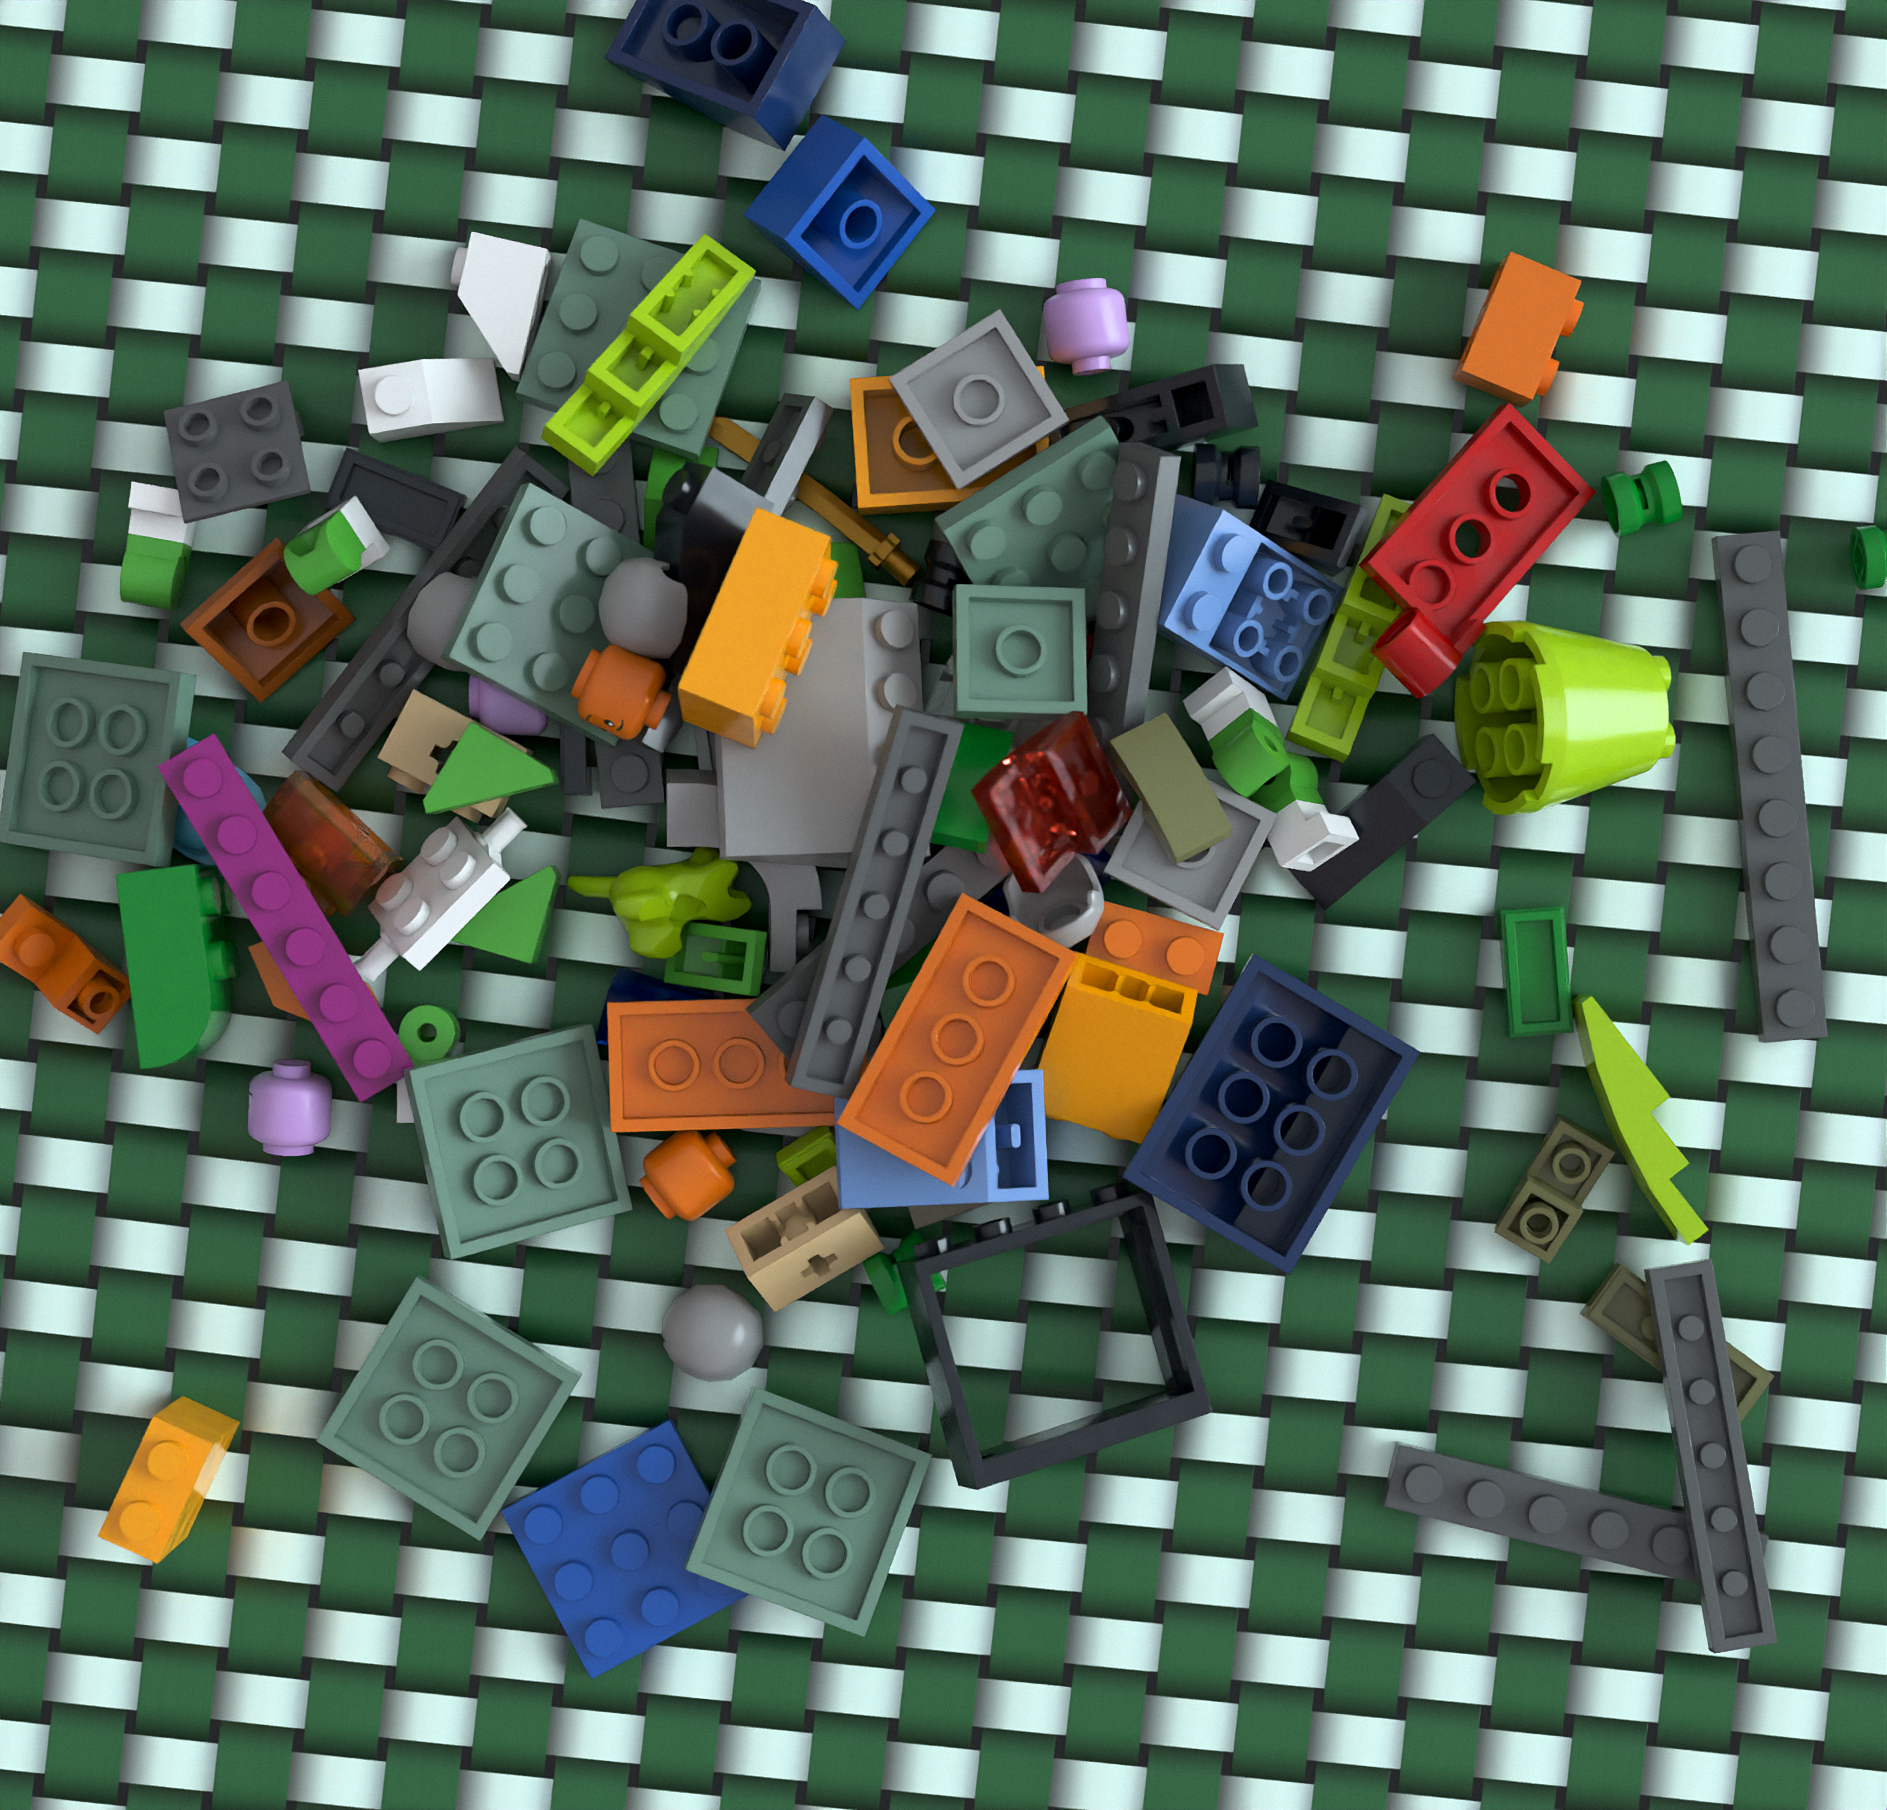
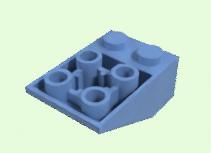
M1176 493L1156 633L1221 668L1227 666L1247 682L1283 701H1287L1344 589L1224 509Z
M1043 1069L1017 1071L954 1188L836 1124L849 1100L834 1097L839 1209L1049 1200ZM861 1077L858 1078L856 1086L858 1085Z

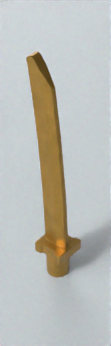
M714 417L708 437L749 464L760 440L728 418ZM805 472L802 473L798 481L799 490L796 498L868 554L869 564L877 571L883 567L904 587L907 586L919 573L921 567L900 549L902 546L901 540L892 532L888 536L884 535L831 491Z

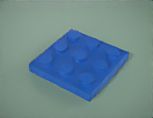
M671 1417L504 1506L501 1510L591 1679L749 1595L682 1568L710 1497L711 1490Z

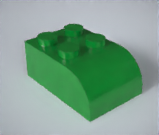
M191 864L115 874L140 1069L155 1068L195 1058L209 1050L225 1032L233 1010L232 978L240 977L238 947L235 940L226 939L223 916L232 913L230 886L223 876H218L217 865Z

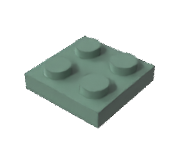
M956 584L952 591L953 718L1083 721L1087 716L1085 588Z

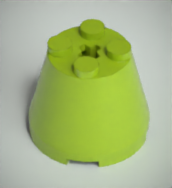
M1523 620L1491 621L1485 623L1487 628L1473 643V647L1476 650L1469 674L1457 675L1454 717L1461 763L1466 770H1476L1480 783L1486 792L1483 796L1482 805L1494 814L1508 816L1538 812L1645 773L1653 768L1659 759H1667L1674 752L1675 732L1673 726L1668 721V699L1666 693L1671 683L1670 666L1663 656H1652L1640 646Z

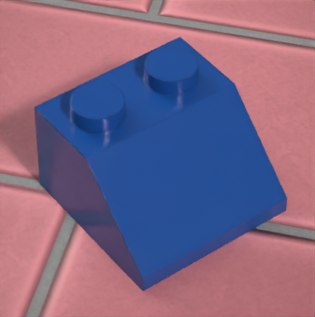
M822 114L743 216L781 252L846 303L858 310L936 210L864 136Z

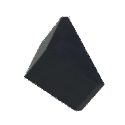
M1268 479L1249 527L1313 569L1334 577L1344 570L1369 509L1359 504Z

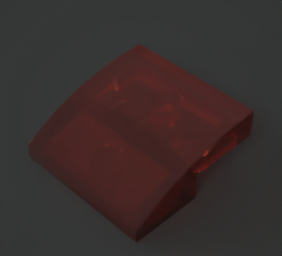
M1072 711L1034 734L1003 758L970 790L1022 892L1042 894L1077 853L1098 854L1133 814L1083 711Z

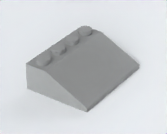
M833 598L824 617L813 614L811 622H813L808 637L813 642L800 675L796 676L788 672L785 679L787 685L783 695L784 698H787V704L774 735L763 732L756 749H753L715 733L720 859L836 868L848 867L895 705L923 711L918 604L869 598ZM930 842L926 851L925 858L930 856Z

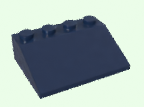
M1252 953L1126 1167L1122 1177L1290 1275L1420 1054V1051Z

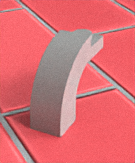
M666 769L667 847L720 848L717 772L697 769ZM748 861L758 871L768 890V959L770 972H788L796 965V952H808V913H797V910H822V893L817 867Z

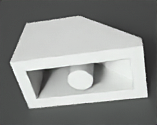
M471 232L468 248L458 247L451 272V284L459 286L457 295L507 374L513 381L519 382L535 341L553 259L546 248Z
M494 358L421 359L358 370L368 431L379 443L505 422Z

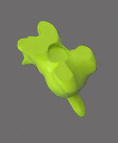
M696 847L691 857L683 861L660 865H640L622 871L617 877L571 875L567 880L569 888L585 897L608 898L617 919L628 933L630 949L634 953L650 959H666L675 955L682 948L681 930L688 922L698 919L718 922L734 920L748 912L752 905L747 893L731 888L740 872L738 862L736 860L720 859V849L715 847Z

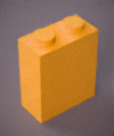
M1076 952L1079 955V959L1060 992L1033 1069H1043L1045 1116L1053 1120L1069 1121L1101 1131L1113 1139L1130 1140L1141 1144L1161 1109L1191 1029L1198 990Z
M181 1396L154 1415L98 1537L158 1564L187 1538L240 1422L185 1396Z

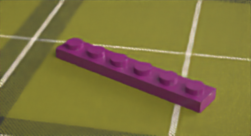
M215 733L157 766L360 1103L403 1078V1069L415 1065Z

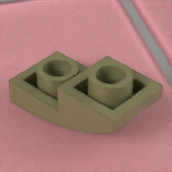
M1166 712L1110 740L1109 754L1143 802L1142 816L1176 865L1232 836V827L1210 783Z
M1559 1114L1514 1189L1494 1228V1232L1550 1264L1583 1213L1582 1204L1616 1153L1614 1145Z

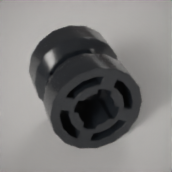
M1195 443L1191 470V499L1212 506L1217 502H1230L1235 509L1256 510L1260 484V447L1240 445L1234 451H1220L1215 444ZM1228 467H1230L1229 487H1227Z
M930 539L923 557L927 564L924 576L914 582L908 600L927 609L953 617L952 591L955 585H971L949 544Z

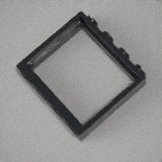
M1125 1181L1111 1183L1090 1190L1091 1202L1070 1208L1068 1199L1042 1204L1031 1209L1033 1220L1014 1226L1011 1225L1009 1217L987 1221L972 1227L975 1238L952 1244L950 1235L929 1239L913 1245L914 1257L896 1262L958 1486L980 1490L1213 1412L1153 1195L1143 1189L1128 1190ZM1119 1217L1166 1391L979 1451L931 1275Z

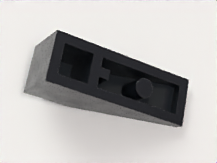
M1211 364L1065 409L1064 412L1069 418V423L1050 434L1049 440L1050 444L1053 445L1099 415L1110 425L1119 444L1120 442H1141L1167 452L1193 446L1195 443H1205L1259 427L1244 364Z
M687 460L683 468L676 471L670 477L663 490L662 501L664 504L656 517L654 559L669 563V570H663V573L668 578L682 583L686 587L688 601L687 622L681 643L669 658L653 660L663 665L665 671L681 677L686 670L756 507L771 512L775 505L718 469Z
M1434 733L1423 736L1336 814L1349 817L1359 840L1310 872L1287 868V870L1322 909L1327 910L1430 824L1470 788L1476 780Z

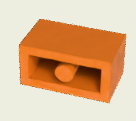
M1510 252L1500 262L1452 379L1521 408L1532 401L1535 394L1545 397L1559 366V361L1550 358L1559 335L1566 338L1570 337L1584 306V302L1575 299L1582 281L1519 254Z
M1104 901V911L1094 932L1085 938L1082 954L1198 990L1199 994L1208 996L1224 933Z

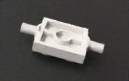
M507 807L483 834L474 832L458 816L446 827L434 831L423 843L420 854L401 873L393 874L386 879L378 889L375 900L368 906L380 924L381 937L358 961L354 962L355 966L372 982H375L376 978L399 955L421 971L511 879L502 867V854L500 852L527 827L526 823Z

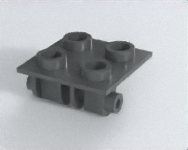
M289 380L164 411L181 511L185 524L311 493L300 436L305 435L300 413L298 410L295 411Z

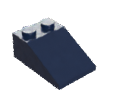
M636 0L605 59L617 68L733 131L785 152L846 40L816 5L803 0Z

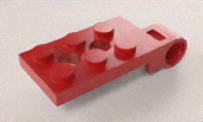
M1510 402L1498 406L1359 564L1365 573L1402 609L1375 641L1371 648V653L1417 699L1426 696L1436 689L1455 670L1463 654L1487 628L1483 623L1484 620L1596 493ZM1502 477L1511 479L1519 489L1520 501L1513 512L1503 509L1496 499V485ZM1463 522L1472 525L1480 537V547L1473 558L1462 554L1455 542L1457 528Z

